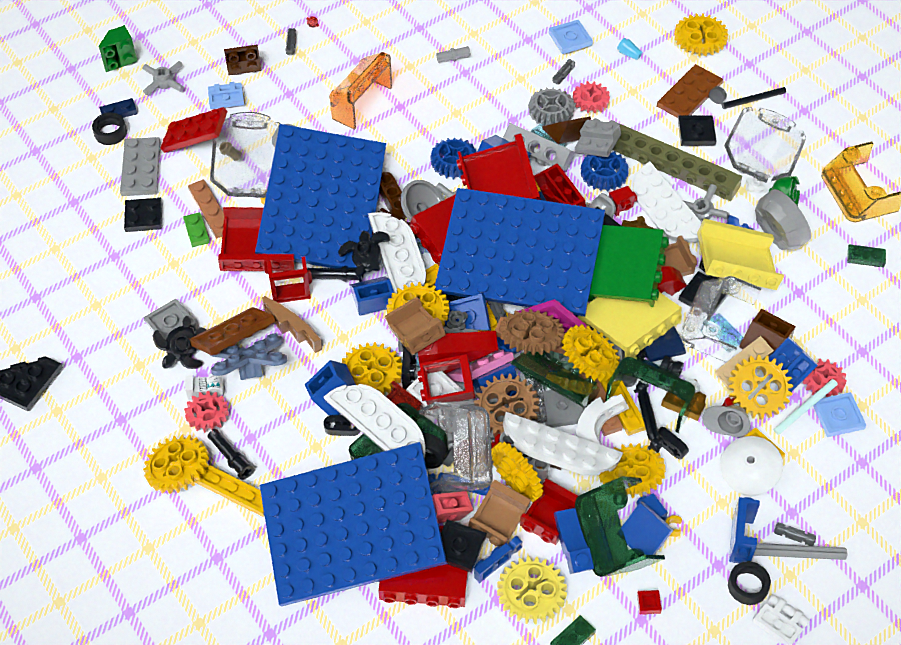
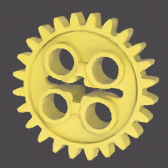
M527 556L526 562L518 558L517 565L512 561L511 569L504 567L505 574L500 573L499 579L501 581H497V588H499L497 596H500L499 604H504L503 611L510 609L509 617L516 614L517 622L525 618V624H528L530 619H533L535 625H537V619H541L545 623L546 616L553 619V612L559 614L560 607H564L565 601L563 599H566L567 592H565L567 584H563L565 577L559 576L560 569L553 570L554 563L547 566V559L540 563L537 556L534 561H531L530 557ZM531 574H536V575H538L539 577H538V578H531L530 575H531ZM518 585L521 589L515 590L512 586ZM548 590L552 594L546 595L542 591ZM533 602L535 605L527 606L524 603Z

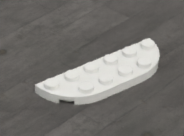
M649 161L639 170L634 180L633 190L637 195L638 205L657 229L665 231L669 239L677 241L678 236L682 235L688 243L699 241L697 232L701 226V221Z
M368 213L373 234L382 231L391 237L389 242H380L378 245L380 246L381 258L394 293L397 294V288L403 290L404 284L407 287H411V282L415 286L419 282H421V286H425V266L414 234L408 224L402 219L399 220L392 217L388 213Z
M363 384L343 385L324 396V399L383 451L420 442L425 457V442L418 425L378 390Z
M508 412L505 413L503 419L505 434L510 436L518 450L532 458L578 474L596 476L604 471L610 472L618 465L623 452Z

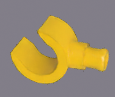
M672 515L666 520L668 525L671 523L681 524L682 518L677 515ZM674 529L670 536H680L681 530Z

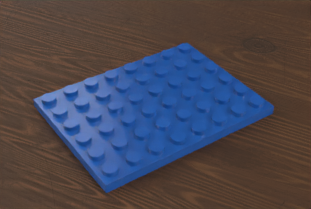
M280 124L255 254H294V261L302 263L301 257H305L306 264L327 268H342V266L357 268L352 261L353 252L340 257L338 250L347 241L358 243L359 236L363 230L367 231L370 237H372L373 230L368 213L376 212L386 143Z
M457 188L435 282V291L441 289L443 294L470 297L483 293L486 301L522 307H532L555 299L574 315L585 317L605 210Z
M420 442L260 484L278 604L281 607L447 564L425 457Z

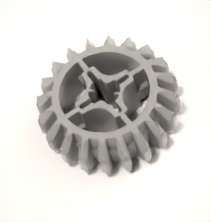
M546 87L545 90L540 88L538 92H534L528 103V112L532 120H535L536 124L541 123L542 126L572 119L575 109L571 94L561 91L560 88L554 89V87L552 89Z

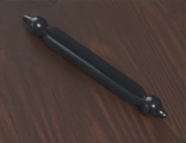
M638 381L634 393H638L637 397L647 436L651 441L648 449L659 453L664 441L663 439L659 440L660 434L650 396L647 392L649 384Z

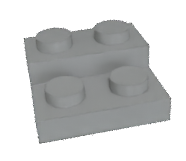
M597 118L586 120L580 130L581 137L574 147L575 153L609 157L621 136L619 123L614 120L604 122Z

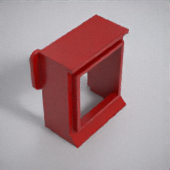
M301 257L303 269L275 273L272 271L270 260L263 262L265 273L269 275L274 301L282 303L311 299L309 284L312 283L311 271L307 270L305 257ZM301 277L304 280L303 283L275 286V281Z

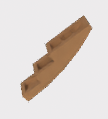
M266 296L261 298L263 309L265 312L274 315V324L282 334L290 331L299 344L306 340L315 353L322 350L321 339L300 317Z

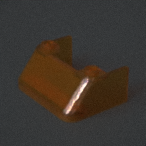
M379 52L362 58L359 64L335 90L331 91L329 99L332 120L355 130L356 101L374 82L390 90L392 89L390 54Z

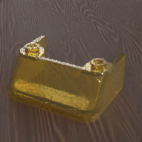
M873 141L845 148L821 172L822 180L843 215L850 222L856 223L899 212L901 207V191L887 195L880 186L867 187L855 168L856 165L868 163L874 145Z

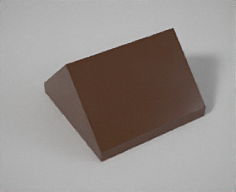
M591 116L542 126V129L557 144L577 141L581 137V128L586 120H591Z

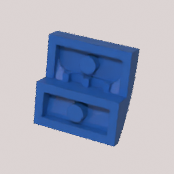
M789 336L769 356V362L775 358V365L783 364L781 367L782 371L788 369L785 376L792 377L788 381V384L793 385L791 389H788L790 392L818 366Z

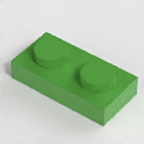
M201 212L183 216L192 248L210 243Z

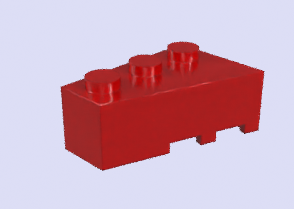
M558 163L534 175L535 182L546 201L586 207L584 197Z

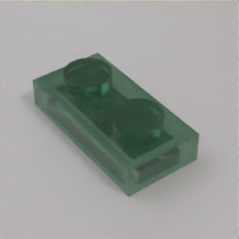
M848 244L847 263L884 268L886 264V249Z
M579 615L549 645H583L596 633V629Z

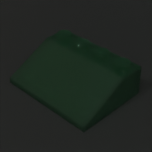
M530 351L527 354L523 352L511 362L520 373L584 408L595 400L600 391L599 387L596 386V381L589 377L586 380L579 377L578 371L573 368L567 370L561 367L563 363L554 358L551 361L545 358V353L541 355L539 352H535V355H532Z

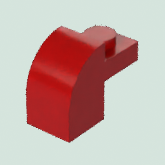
M672 266L661 267L662 281L658 283L657 287L660 293L665 291L673 296L687 286L679 270Z

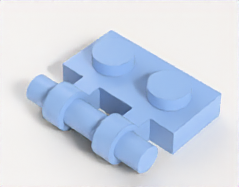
M233 81L229 82V84L219 85L218 83L214 84V86H208L210 109L244 105L241 82L235 83Z

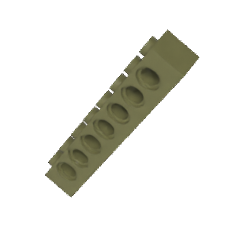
M619 123L621 136L615 144L613 151L642 164H647L650 161L658 171L694 185L704 191H708L710 184H714L717 186L714 195L730 202L741 186L742 175Z

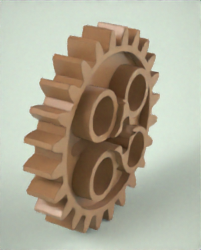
M522 309L521 313L515 310L514 315L508 313V317L503 318L500 326L501 339L504 340V344H510V349L516 347L517 352L524 350V354L530 351L532 355H535V352L543 355V351L550 353V349L556 350L557 346H561V341L564 338V329L562 328L563 324L559 323V319H554V315L547 316V312L541 314L539 310L533 312L532 309H529V312H526Z
M501 374L500 380L493 376L494 382L491 383L486 380L487 387L480 386L482 393H476V397L479 399L474 400V405L477 406L474 408V412L478 414L476 419L481 421V428L486 426L487 433L493 430L494 437L498 433L502 434L504 432L503 421L498 422L496 419L499 416H505L506 412L529 420L538 418L537 414L534 413L540 411L539 406H537L540 403L539 398H535L537 391H532V384L527 386V379L520 382L519 375L512 379V375L509 374L508 378L505 379L504 375ZM509 391H517L514 396L507 395ZM493 398L498 399V402L495 404L489 403ZM518 408L525 409L521 414L515 413Z

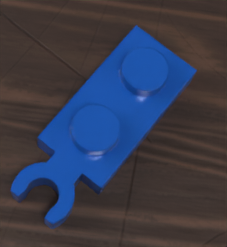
M516 536L509 544L505 543L501 547H496L485 560L481 559L476 563L474 579L480 584L510 560L511 555L517 553L522 548L520 544L523 541Z

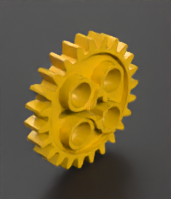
M695 13V17L689 14L688 18L683 17V20H679V23L676 24L674 40H677V45H681L680 49L686 48V53L692 51L691 55L695 54V52L698 53V56L701 53L707 56V53L714 55V51L719 53L720 49L723 50L724 45L727 44L728 29H725V24L721 25V20L716 21L717 17L713 19L710 18L711 15L705 17L704 13L701 16Z
M411 282V287H407L404 284L403 290L397 288V294L392 293V298H388L387 314L409 302L408 300L420 297L423 308L434 319L438 317L443 326H445V320H448L449 301L446 300V295H442L441 289L435 291V285L429 288L428 283L425 286H421V282H419L415 286Z
M583 324L579 327L575 325L564 335V339L561 341L564 344L562 349L566 351L564 356L570 358L568 362H573V368H578L579 374L584 372L586 378L591 376L593 381L598 378L602 382L603 380L608 381L609 378L611 379L620 369L621 363L618 361L620 357L615 355L618 350L613 349L614 344L609 343V338H604L602 332L598 334L596 328L591 330L589 325L586 328Z
M366 342V347L358 344V350L352 347V354L346 352V358H342V363L347 365L356 385L370 386L384 395V392L391 394V388L397 389V383H401V357H397L396 351L391 352L390 346L384 349L383 343L380 347H377L376 342L373 343V346Z
M760 355L756 357V360L750 356L748 362L742 359V366L737 363L735 366L736 370L730 372L734 377H729L728 382L732 383V385H729L727 389L733 390V392L728 396L735 397L733 404L738 403L740 407L745 409L746 414L750 412L752 419L757 414L760 420L764 418L765 414L768 419L771 418L772 412L778 415V408L783 411L786 408L784 404L790 402L787 397L793 395L792 392L788 391V389L793 387L792 384H788L792 377L785 376L788 369L782 371V363L778 366L775 365V358L769 362L768 356L763 360ZM755 369H760L764 376H756ZM771 374L772 378L749 400L748 396ZM742 383H747L750 386V391H744L741 386ZM770 383L777 384L778 391H773L770 388ZM756 398H764L765 405L758 404Z
M182 434L179 439L173 436L172 441L166 438L165 444L158 443L159 448H152L154 453L148 454L149 460L144 461L146 466L143 468L145 472L144 477L150 487H153L155 491L160 490L162 494L166 490L171 494L174 489L179 493L182 487L188 490L187 485L195 486L194 480H201L199 475L206 474L204 468L209 467L207 461L210 458L202 441L199 442L197 437L193 439L191 435L185 438Z
M499 442L491 449L490 454L492 456L491 460L494 462L493 466L496 467V472L501 475L500 478L505 480L506 486L509 485L511 489L527 497L531 502L536 501L542 496L544 491L542 490L543 485L540 483L541 479L537 477L538 473L532 469L533 465L528 463V459L523 457L522 452H518L516 447L512 448L510 443L506 444L505 442Z
M630 443L629 447H625L623 444L621 449L614 447L615 450L623 452L618 465L612 471H604L599 475L600 483H603V488L608 487L609 493L615 490V496L623 493V498H626L628 494H631V497L634 498L635 494L643 497V492L651 494V488L657 490V484L662 485V479H665L666 469L664 458H661L660 453H655L652 449L648 450V445L641 448L640 443L636 447H633L632 443Z

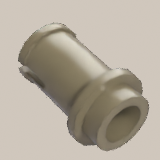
M230 142L221 143L219 147L221 154L229 156L234 161H238L241 158L242 152L234 148Z

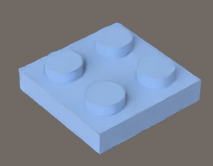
M579 19L549 28L548 33L562 54L592 46L593 44L592 38Z
M851 392L822 398L813 406L827 437L866 428L864 418Z

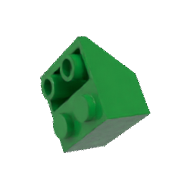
M123 25L108 30L98 46L105 72L107 73L136 63L137 58L132 37L126 26Z

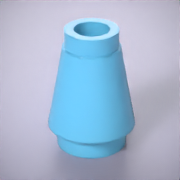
M623 38L617 46L619 53L636 60L643 53L629 38Z

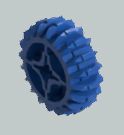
M447 137L446 141L441 139L440 143H436L435 147L432 148L430 155L431 166L434 168L435 173H439L440 176L445 175L446 179L452 177L454 180L455 177H458L461 180V175L464 174L463 170H459L456 160L459 159L458 152H461L463 157L476 153V148H474L473 144H469L468 140L463 141L462 137L459 140L455 137L453 139Z
M616 151L611 152L609 157L587 155L581 164V177H583V182L587 183L588 187L593 186V190L598 188L600 192L602 190L608 192L610 189L616 190L617 187L621 188L622 184H625L629 167L626 163V158H622L621 154L616 155Z

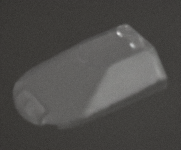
M746 107L741 111L724 147L734 169L741 174L752 176L756 181L769 183L791 176L805 144L806 134L803 130L796 128L797 124L780 113L761 107L758 110Z
M257 112L230 114V117L224 121L219 137L213 139L210 181L228 196L265 198L279 125L281 123L271 120V116ZM230 142L234 148L242 152L241 158L238 161H234L229 156L221 154L219 150L221 143Z

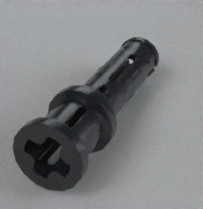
M307 267V270L311 271L312 279H338L344 282L348 280H359V282H362L364 280V274L360 277L356 276L355 270L357 268Z
M212 429L215 435L210 431L207 438L224 455L228 466L232 469L234 468L241 480L251 476L254 466L246 462L242 453L235 451L218 429Z

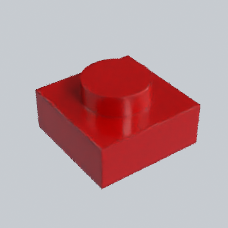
M659 590L637 591L639 615L661 614Z

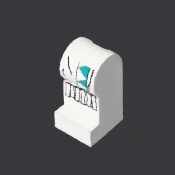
M185 375V392L188 401H192V396L199 397V392L203 395H206L207 391L210 392V395L217 392L218 397L223 395V378L221 376L211 375L194 378L193 375Z

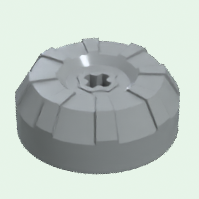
M773 189L758 200L754 210L757 224L760 225L764 233L773 235V243L779 249H799L811 239V229L804 214L786 194Z

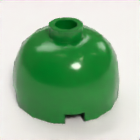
M783 176L774 182L769 192L773 189L779 190L791 198L798 206L800 190H797L796 185H800L797 176Z

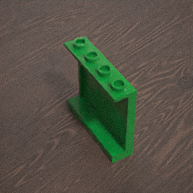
M603 225L588 301H593L595 297L649 302L650 306L654 307V303L659 297L658 283L662 281L661 267L665 265L666 261L664 252L665 248L669 246V237L666 236L663 229Z

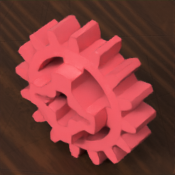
M586 81L585 85L580 83V87H575L573 101L576 103V108L581 107L580 111L585 109L587 113L590 111L596 113V110L602 111L603 107L607 108L610 92L607 91V87H602V83L596 85L595 81L592 84Z
M820 358L817 363L818 366L802 382L807 384L806 390H812V395H814L831 379H834L838 385L826 394V397H830L831 395H838L839 392L842 393L847 380H845L846 373H842L843 367H836L837 362L830 364L829 359L823 362Z
M209 391L206 392V395L199 392V397L192 396L193 401H187V408H184L185 418L189 422V426H195L196 431L203 428L204 433H206L208 428L212 432L215 426L221 428V421L226 422V416L229 415L227 402H224L223 396L218 397L217 392L213 395H210Z

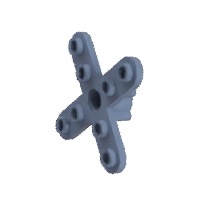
M269 334L267 338L254 342V345L248 348H240L237 345L227 347L221 350L219 354L212 355V357L225 358L226 360L215 363L211 368V374L222 376L239 369L240 380L262 377L261 364L279 366L287 363V355L282 354V352H269L283 344V338L278 336V334Z

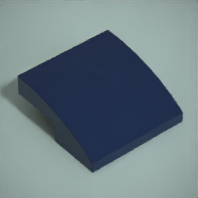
M675 326L670 328L663 336L655 339L650 346L643 348L649 363L663 360L666 355L675 357L686 354V349Z

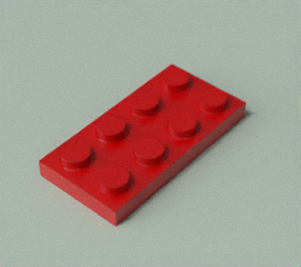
M221 107L171 122L168 125L160 149L166 153L218 138L228 111Z

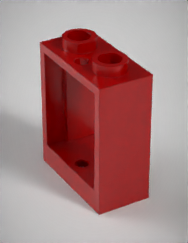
M467 354L419 363L420 370L417 371L419 383L423 382L424 388L420 390L422 401H426L428 407L441 405L442 402H455L476 398ZM461 367L465 391L432 397L428 374Z

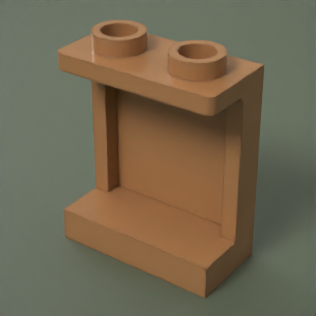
M682 235L678 236L676 243L669 244L668 248H665L666 261L664 266L676 268L684 277L694 274L697 259L695 255H692L688 242L684 240Z
M418 297L385 315L389 330L412 355L446 335L442 322L438 317L434 319L423 308Z
M494 479L473 518L469 520L468 527L487 533L486 538L489 539L488 541L497 547L503 546L505 543H508L520 522L521 515L527 511L531 500Z

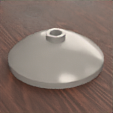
M425 180L411 181L404 187L401 193V206L406 218L410 222L414 215L445 200L442 193L433 184Z

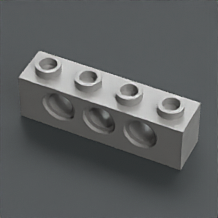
M509 122L503 136L504 139L509 142L516 141L514 135L521 133L522 137L525 138L526 151L532 153L531 156L536 158V162L544 166L546 163L552 166L558 163L562 170L567 172L575 155L574 151ZM540 144V151L535 153V146ZM555 151L556 157L550 160V153Z

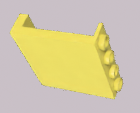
M703 219L697 235L707 275L772 290L778 289L784 274L776 273L770 252V246L774 240L772 234Z
M660 292L654 307H651L649 302L597 297L588 303L586 316L577 315V318L586 325L596 328L599 333L602 332L603 336L608 337L611 342L624 350L625 360L627 361L631 357L636 356L646 346H650L655 339L663 336L670 328L678 325L682 318V307Z

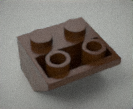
M258 44L224 49L228 76L262 71Z
M761 308L752 320L739 348H746L761 336L775 351L788 336L792 339L796 326Z

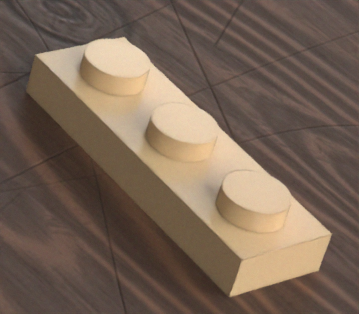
M760 336L717 369L715 374L728 387L732 385V383L728 382L729 377H734L730 372L736 370L735 366L737 363L742 366V359L748 362L750 356L756 360L758 355L763 360L766 356L771 355L774 350Z

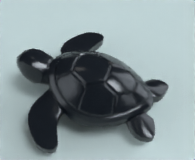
M363 230L359 236L358 243L353 241L345 242L338 250V254L340 257H343L347 253L353 252L352 261L357 266L355 270L357 277L362 276L365 272L370 273L372 270L379 271L380 265L378 261L381 249L378 244L380 242H389L391 237L382 231L375 232L370 237V234Z
M185 316L182 320L183 326L173 329L168 334L166 340L158 330H155L152 335L155 346L167 353L162 360L163 369L172 367L176 360L180 361L182 366L187 369L200 368L203 362L190 357L197 350V348L191 346L190 339L207 329L203 327L196 329L191 325L189 316Z

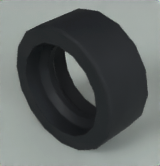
M103 113L97 116L92 123L94 137L97 142L103 145H115L126 137L125 121L117 113ZM107 125L119 126L117 130L110 133L100 132Z
M422 433L426 450L432 452H425L426 467L428 469L438 468L443 464L447 447L440 438L432 434Z
M746 561L735 565L730 573L727 586L731 596L739 603L756 605L767 596L771 579L763 566L755 562ZM745 573L756 576L762 583L761 590L757 593L743 591L736 583L737 577Z

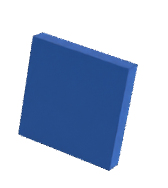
M640 502L616 535L645 562H650L674 529L644 502Z

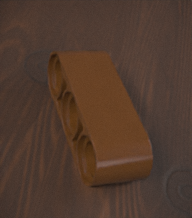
M382 172L379 187L380 195L388 211L404 220L406 216L401 206L402 191L392 173Z

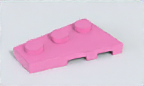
M498 350L492 356L484 357L471 363L472 380L514 360L513 353ZM461 368L446 374L452 381L464 382Z

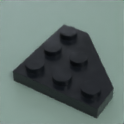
M43 356L37 358V361L29 363L24 361L12 364L10 368L0 370V399L28 412L63 368L62 364Z

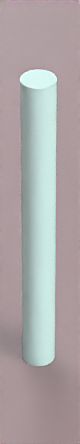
M831 379L773 429L774 432L780 435L835 388L838 383Z

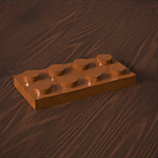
M694 64L657 101L656 107L678 118V115H692L709 98V92L715 86L723 84V78Z
M251 307L190 339L191 346L211 356L217 355L221 350L236 345L238 341L244 338L251 337L253 333L268 328L270 324L275 322L274 315Z

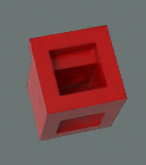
M629 186L609 192V197L616 206L615 216H619L621 211L629 210L634 206V202H637V195Z

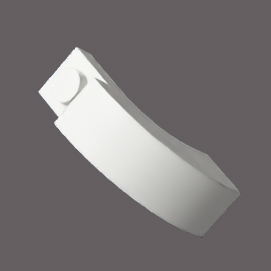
M622 394L612 396L606 402L601 397L591 402L579 418L576 436L602 445L600 431L603 424L608 419L629 409Z

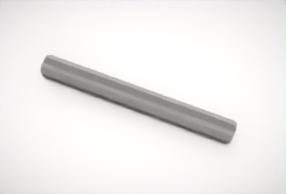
M757 543L753 556L846 560L848 553L845 547Z

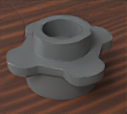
M451 311L447 327L464 330L466 327L465 320L468 318L467 313Z

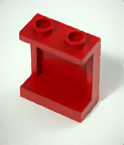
M546 478L542 484V490L544 491L542 496L532 503L526 514L523 513L521 515L520 526L526 532L538 535L544 542L557 545L560 539L554 512L576 508L578 513L581 508L582 497Z

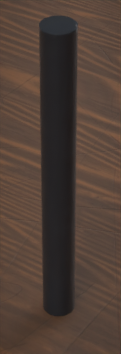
M781 87L723 102L721 106L722 109H727L785 94L786 88Z

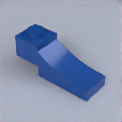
M576 508L554 512L562 552L566 556L570 575L594 569L590 548H588L584 539Z

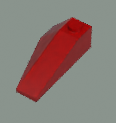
M496 331L445 333V336L418 351L419 363L467 354L470 363L498 351ZM455 369L444 370L442 372L448 374V372H451Z

